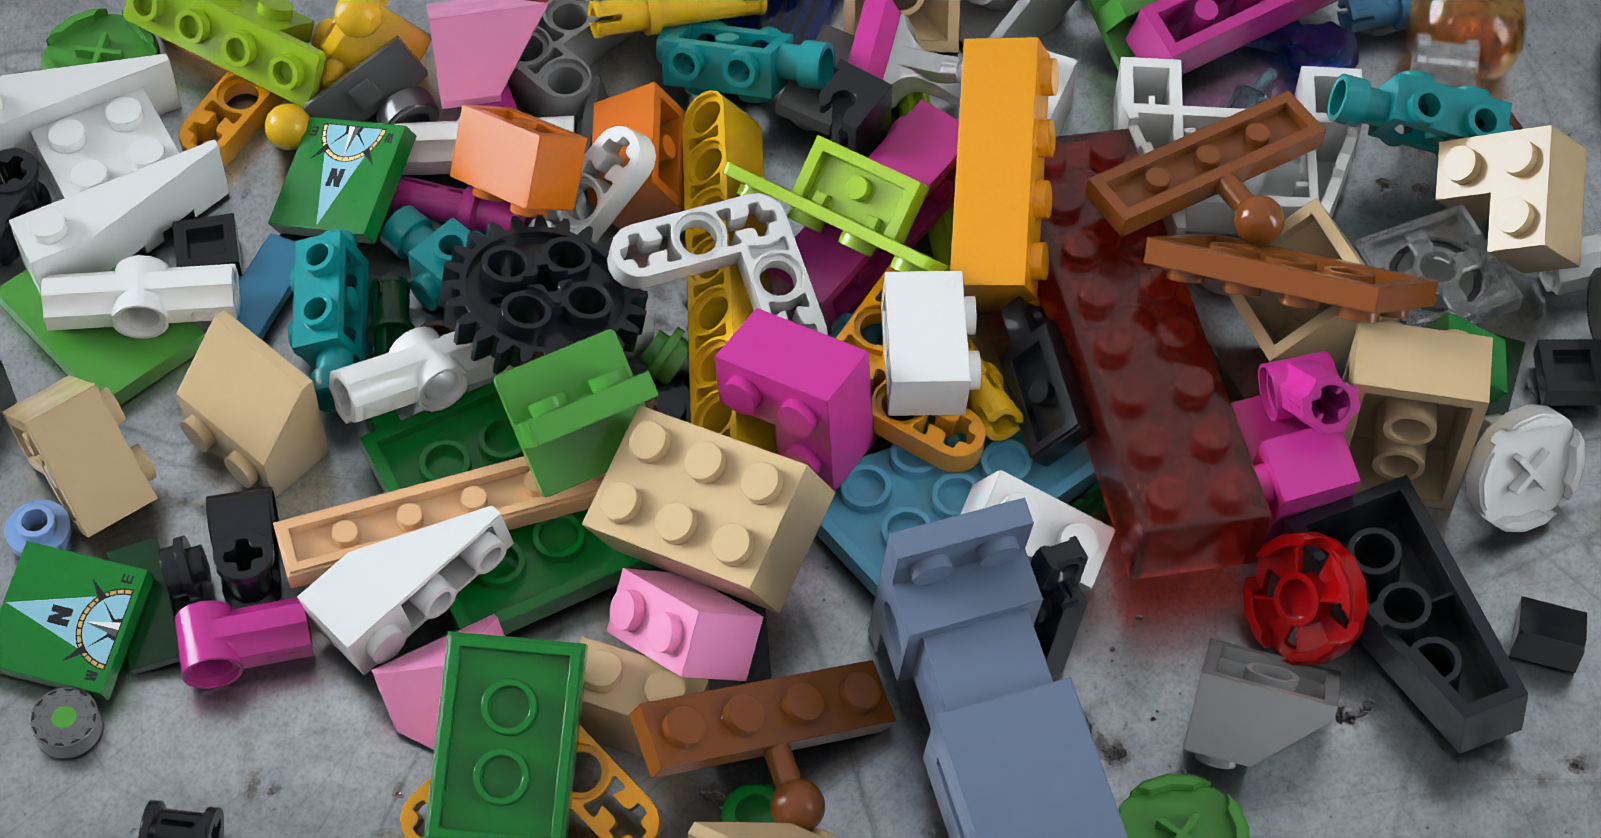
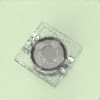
M1463 203L1356 239L1352 242L1353 248L1367 266L1439 281L1435 305L1433 307L1410 309L1408 318L1397 321L1403 325L1425 327L1447 312L1476 325L1519 310L1524 296L1500 259L1487 252L1488 241Z

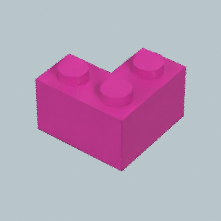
M756 308L716 354L715 365L720 403L729 406L738 413L749 414L774 424L778 455L808 465L832 490L836 491L874 443L869 351Z
M1261 395L1232 402L1223 420V427L1218 429V439L1223 457L1228 465H1237L1244 485L1239 488V499L1244 516L1249 524H1258L1263 541L1275 539L1284 534L1285 520L1352 496L1361 481L1343 431L1323 435L1296 417L1271 421L1264 409Z

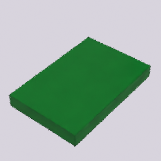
M448 631L424 838H568L588 655L587 644Z

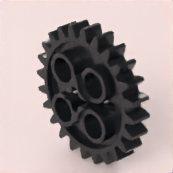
M537 215L534 227H526L520 218L512 216L509 230L505 231L498 224L491 221L487 225L486 237L471 231L467 236L466 247L457 245L453 247L451 262H445L439 306L445 308L444 326L455 327L453 342L456 345L473 342L470 359L478 361L490 355L495 358L493 373L499 374L509 365L518 367L608 329L615 331L623 352L633 353L638 335H642L647 314L645 308L648 291L641 290V288L632 289L623 286L613 278L608 269L607 261L613 239H607L597 244L591 241L592 227L588 226L578 234L570 232L569 219L566 218L559 222L557 228H549L543 215ZM626 254V258L623 260L632 259L630 254Z

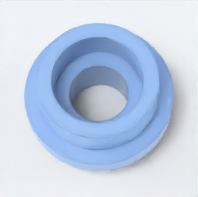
M33 500L22 504L10 514L5 524L4 534L10 549L19 557L22 554L26 541L65 550L72 534V523L67 511L60 504L50 500ZM46 524L38 531H29L37 525Z

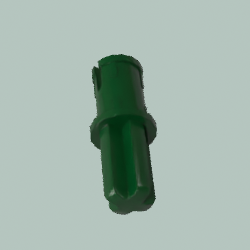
M398 275L380 276L382 292L380 282L377 279H374L370 284L372 323L369 324L366 330L367 341L374 347V357L389 353L390 348L400 336L416 328L411 323L409 314L410 283L407 279Z

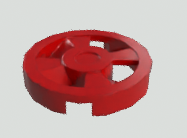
M1319 532L1281 534L1263 545L1256 554V557H1263L1257 564L1255 576L1246 577L1243 587L1245 616L1255 639L1264 648L1273 647L1281 656L1286 657L1282 659L1283 662L1293 666L1329 663L1347 653L1362 633L1368 610L1366 581L1355 557L1338 540ZM1303 546H1316L1330 554L1320 574L1314 571L1302 572ZM1273 571L1281 579L1276 585L1274 596H1267L1268 581ZM1333 603L1342 604L1341 609L1346 613L1347 618H1350L1347 627L1330 614ZM1295 626L1296 646L1288 642V639L1292 631L1294 630Z

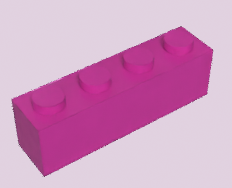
M1158 0L1141 8L1125 40L1136 57L1181 60L1183 75L1338 0Z
M922 99L907 116H902L893 123L887 137L868 157L930 187L904 242V245L913 248L954 203L959 120ZM825 222L821 233L804 226L794 238L827 325L828 335H830L833 322L844 313L852 314L861 305L885 270L890 266L895 255L877 247L873 256L869 257L838 242L843 230ZM769 268L766 270L774 295H786L794 289L793 280L786 271L779 268ZM798 304L797 306H795V307H794L793 309H791L790 311L794 313L795 310H796V307H799V306H801V305Z

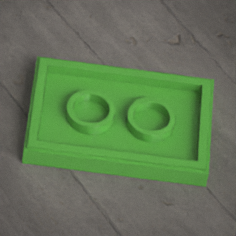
M28 269L0 286V305L67 375L90 383L94 382L100 390L107 387L119 405H122L195 356L205 336V333L194 322L169 323L167 330L163 334L148 339L124 336L116 331L114 327L48 331L43 319L41 295Z

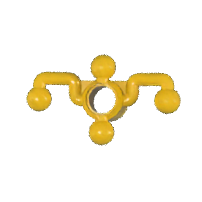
M338 0L334 10L335 17H327L319 21L312 31L311 45L323 51L326 55V63L318 93L397 35L418 60L421 61L431 42V35L388 9L386 5L389 0ZM295 103L280 104L274 107L267 114L265 120V133L268 140L275 147L283 150L298 149L302 136L306 132L310 116L303 107Z

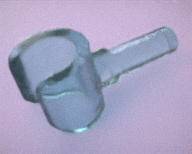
M1271 67L1266 68L1251 86L1237 85L1226 108L1247 109L1268 100L1265 93L1277 78L1276 70Z

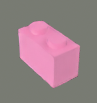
M623 568L617 592L611 601L610 619L606 632L680 677L747 681L763 616L709 586L678 574Z

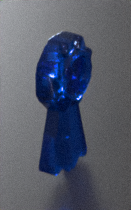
M1296 20L1244 45L1285 54L1291 70L1297 74H1300L1301 66L1354 69L1359 64V47L1355 32L1345 30L1333 21H1327L1324 24L1306 23L1302 25Z

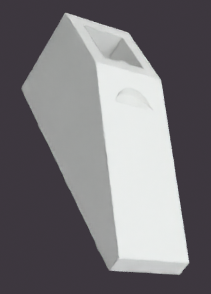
M491 505L348 552L298 595L297 598L314 626L365 675L377 664L385 663L397 655L404 646L406 638L425 621L442 615L452 605L456 594L476 576L493 570L502 561L506 550L514 542L501 513Z

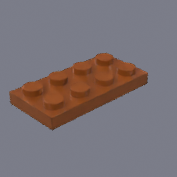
M1212 232L1147 237L1144 263L1168 268L1166 278L1174 281L1203 284L1206 277L1224 280L1222 290L1228 293L1244 296H1261L1262 290L1281 293L1279 303L1302 309H1319L1320 303L1340 306L1339 317L1368 323L1378 322L1379 316L1406 319L1410 309L1433 307L1439 282L1438 280L1268 244L1260 246L1251 245L1240 238Z

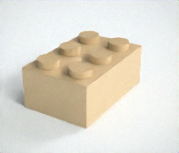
M1380 320L1376 323L1358 321L1343 376L1344 381L1357 388L1360 411L1350 418L1346 430L1343 431L1361 480L1353 494L1407 474L1425 507L1445 510L1453 509L1489 405L1493 337L1472 335L1456 329L1437 330L1403 325L1393 320Z
M639 405L582 525L615 551L773 612L780 613L836 492L806 464Z

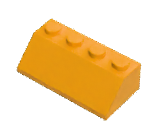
M1038 37L964 39L950 271H962L964 296H975L976 312L1000 310L1018 296L1023 297L1024 301L1027 302L1037 300L1038 280H1046L1048 276L1049 251L1047 243L1040 242L1041 220L1049 219L1052 211V187L1049 180H1044L1045 157H1053L1055 151V125L1053 119H1047L1048 96H1056L1058 92L1059 69L1057 59L1050 58L1049 53Z

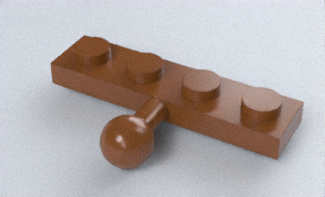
M1288 90L1089 178L1085 196L1115 231L1123 237L1218 194L1235 212L1233 222L1238 236L1251 245H1266L1277 239L1284 228L1285 217L1283 210L1278 202L1271 197L1253 195L1242 182L1322 147L1326 129Z
M873 660L640 703L629 714L651 779L764 756L776 787L770 800V813L775 823H792L808 831H812L821 823L825 814V799L815 784L802 779L792 750L884 732L896 722Z

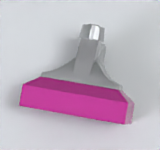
M865 0L848 63L892 84V108H895L903 97L911 93L929 94L951 104L959 102L963 58L924 51L918 44L915 28L908 17L900 12L893 0Z

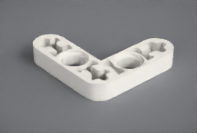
M614 126L604 131L584 155L574 211L548 210L547 217L545 218L547 226L549 228H557L563 218L569 219L570 228L575 229V234L590 226L593 228L591 241L596 243L651 174L656 160L655 147L651 140L644 134L624 126ZM623 146H627L626 154L630 158L625 167L621 166L623 160L618 154ZM601 172L606 173L603 178L612 181L613 184L610 185L606 181L599 179L598 175ZM593 187L597 195L596 208L588 218L580 220L576 211L577 200L584 190ZM536 218L533 219L528 227H534ZM645 308L647 314L642 335H638L634 352L624 351L627 359L641 356L654 338V320L647 308Z
M761 193L747 194L626 226L620 229L613 237L607 258L608 269L613 278L623 286L632 289L646 288L737 264L753 311L759 308L771 314L779 313L776 316L788 320L786 312L799 304L801 306L796 307L792 317L793 322L828 335L827 325L786 213L781 204L771 196ZM754 214L759 223H770L764 236L758 237L754 228L739 230L745 226L748 215ZM722 220H725L727 222L726 227L723 224ZM698 227L705 229L714 239L715 247L706 254L696 255L690 253L681 244L680 234L688 228ZM735 231L731 242L732 246H728L727 232ZM662 236H667L668 254L672 262L667 261V249L658 251L662 243ZM631 245H636L641 254L658 251L649 255L645 268H638L634 259L623 260L626 258L628 247ZM769 268L782 269L791 276L794 289L786 295L776 296L770 294L761 285L759 275Z

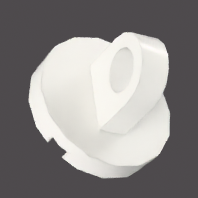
M1525 405L1506 412L1504 415H1486L1465 473L1466 496L1475 513L1505 532H1526L1546 524L1557 514L1552 509L1558 505L1562 497L1569 501L1579 486L1585 467V441L1580 431L1573 427L1569 419L1548 406Z

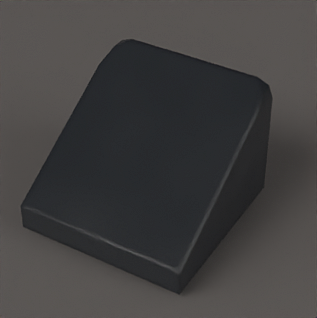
M1521 596L1509 656L1575 673L1586 647L1587 612Z

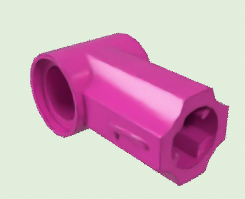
M1327 351L1260 364L1258 371L1259 390L1264 409L1271 421L1296 417L1318 432L1326 435L1345 431L1350 418L1360 411L1357 388L1339 377L1335 363Z
M297 597L233 609L231 605L222 601H199L182 608L175 616L182 679L187 685L194 688H219L236 681L242 675L243 669L314 656L308 614Z

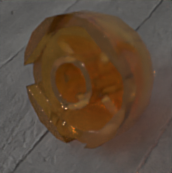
M1411 0L1409 17L1407 19L1408 47L1418 67L1422 71L1434 76L1435 80L1456 88L1461 86L1482 88V84L1492 82L1511 70L1523 50L1527 33L1524 0Z

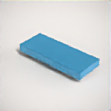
M272 233L268 235L239 280L241 305L240 316H237L236 320L261 340L292 293L289 276L291 269L295 267L296 242Z

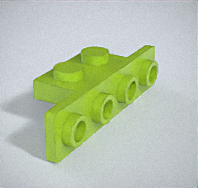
M126 0L123 13L125 20L280 97L303 107V104L318 94L326 55L323 51L307 44L311 40L315 21L293 11V4L287 0Z
M817 135L792 191L730 162H727L722 172L741 182L737 194L741 196L761 193L791 205L787 218L819 233H821L825 222L843 230L838 242L869 257L873 256L877 247L895 255L890 264V267L900 272L950 271V266L904 245L930 187L820 135Z

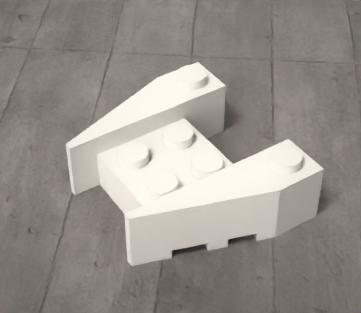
M167 54L0 76V151L18 148L31 153L36 162L41 163L59 198V201L9 220L24 266L28 269L40 295L42 278H46L47 275L107 272L113 269L119 261L131 257L140 249L148 254L165 241L163 232L172 227L173 222L180 221L189 213L194 217L199 216L230 193L219 146L215 139L179 153L159 117L182 107Z
M1121 57L1113 102L1114 151L1120 164H1123L1245 109L1183 106L1181 60ZM1301 66L1294 96L1326 129L1322 147L1242 182L1253 195H1265L1278 202L1283 210L1285 219L1316 197L1329 215L1333 216L1354 158L1363 123H1360L1357 127H1350L1330 121L1327 115L1328 101L1332 88L1341 74L1345 73L1362 78V69ZM1218 194L1147 225L1152 237L1184 235L1186 232L1237 234L1233 222L1235 212Z

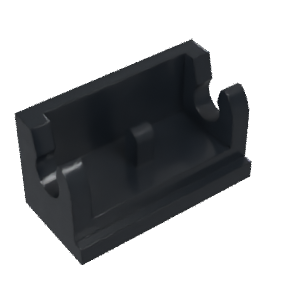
M840 59L834 66V76L819 95V112L825 113L831 109L832 105V142L868 158L887 137L888 131L891 128L892 84Z

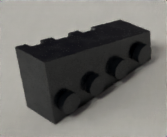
M1407 474L1285 520L1284 534L1319 532L1338 540L1355 557L1366 581L1368 610L1362 633L1357 639L1358 642L1459 754L1522 730L1529 694ZM1303 546L1302 572L1314 571L1320 574L1330 554L1316 546ZM1333 603L1331 612L1347 627L1350 618H1347L1346 613L1341 609L1342 604Z

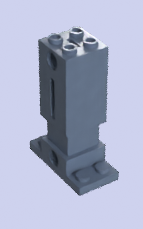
M1025 497L889 533L868 633L876 655L888 652L897 682L910 678L915 680L931 728L923 760L949 838H1128L1072 679L1068 677L1053 682L1034 629V623L1043 598L1025 550L1034 524Z

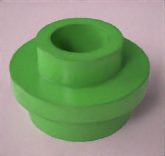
M677 326L671 336L659 330L639 359L640 362L649 367L647 371L650 372L652 380L654 378L663 385L670 383L689 355V342L682 337L685 331Z

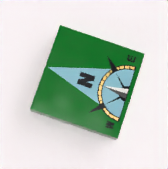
M310 117L306 132L302 136L268 224L279 233L310 237L321 235L323 232L331 229H344L354 233L357 237V242L375 244L417 136L405 125Z
M26 541L0 608V674L55 688L73 687L86 691L92 697L109 701L155 577L147 569Z

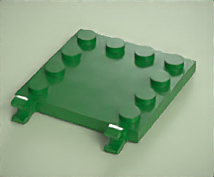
M494 381L464 393L458 401L443 410L434 412L423 410L402 420L396 410H392L365 419L371 433L359 437L362 451L384 493L524 456ZM586 509L508 530L514 544L506 550L502 561L490 572L476 576L459 591L454 602L446 612L456 631L495 614L498 617L504 635L619 585L623 568L653 570L657 566L615 551L585 528L582 523L589 510Z

